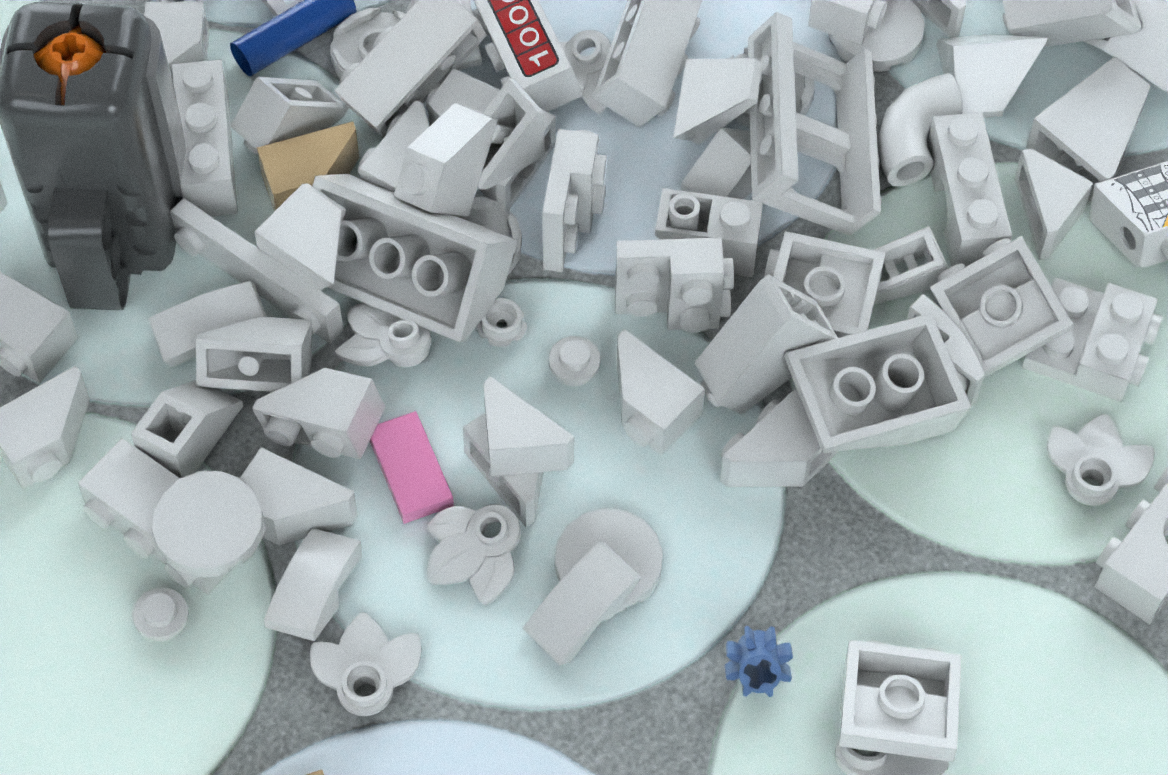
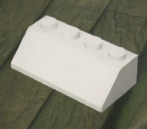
M350 174L315 176L313 187L347 209L340 223L334 285L327 288L404 320H412L418 326L459 343L466 342L504 289L517 240L454 215L427 212L394 197V192Z

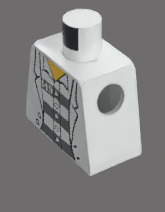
M1168 161L1094 185L1089 216L1090 221L1136 267L1145 268L1168 260Z

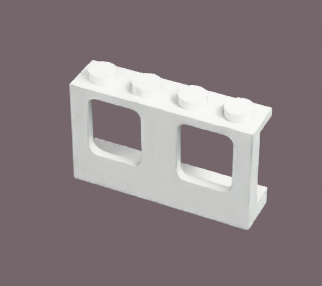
M776 11L748 37V58H756L763 62L758 101L750 107L752 200L761 201L768 206L852 236L881 213L882 205L879 182L880 158L877 148V115L875 113V77L873 75L872 51L863 48L849 62L844 63L793 42L792 18ZM795 73L825 84L834 90L836 94L837 128L796 112ZM798 152L837 168L840 174L841 209L799 194L792 188L799 181Z

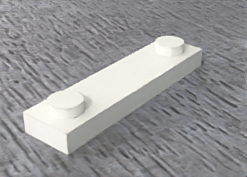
M185 198L170 211L175 229L174 238L186 253L191 256L201 255L240 283L253 282L259 296L290 316L291 319L312 320V335L315 333L329 344L344 330L339 302Z

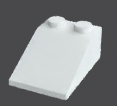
M932 313L792 350L784 355L822 453L907 445L950 433L956 429L972 408Z

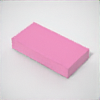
M414 411L377 424L369 442L403 524L453 507L452 493L417 412Z

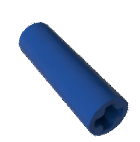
M303 0L231 42L230 49L241 70L246 75L253 76L337 26L351 14L356 13L354 0Z

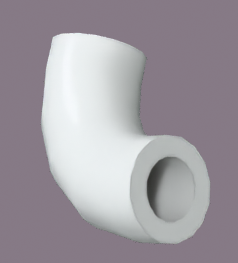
M950 73L931 77L906 88L886 109L877 136V144L883 172L888 183L892 186H908L920 181L931 172L934 162L928 150L927 138L930 133L933 116L962 114L963 106L960 89L955 78Z

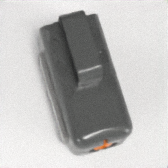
M53 2L26 4L14 12L2 38L0 48V126L44 258L49 266L57 268L70 308L124 310L131 274L142 275L143 271H163L171 264L175 255L176 240L174 238L175 229L170 211L183 199L180 183L186 152L185 137L161 33L154 21L142 15L136 8L125 5Z

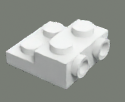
M558 129L542 210L543 270L563 272L566 253L575 254L579 232L590 233L593 215L603 214L606 197L604 180L607 155L598 154L599 134L588 130L572 131Z
M785 231L780 251L770 249L764 277L769 274L816 300L837 337L841 338L868 330L886 253Z
M1022 236L1012 242L1009 238H1004L991 244L982 252L983 258L967 267L960 263L946 269L937 277L938 283L930 287L941 309L951 318L972 346L981 364L984 378L1074 329L1071 319Z
M722 237L616 241L615 314L646 317L654 313H667L668 330H683L689 333H698L706 329H719L720 317H730V289L734 287V266L732 258H723Z
M1055 277L1051 287L1071 319L1074 329L1027 354L1022 368L1122 402L1128 385L1132 384L1139 387L1149 357L1139 353L1143 342L1150 345L1154 344L1163 316L1154 313L1158 299L1109 282L1105 293Z
M849 640L843 670L839 747L954 762L958 746L962 654L942 652L935 648L917 649L887 645L876 640L865 642Z

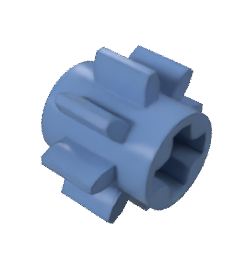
M745 626L744 635L739 639L738 643L727 641L726 654L731 661L725 664L726 679L736 680L739 678L742 684L743 696L747 697L751 692L765 693L768 697H772L773 689L779 684L780 680L791 682V668L786 662L793 659L792 646L790 643L777 644L775 627L771 626L765 632L762 630L752 631L749 626Z

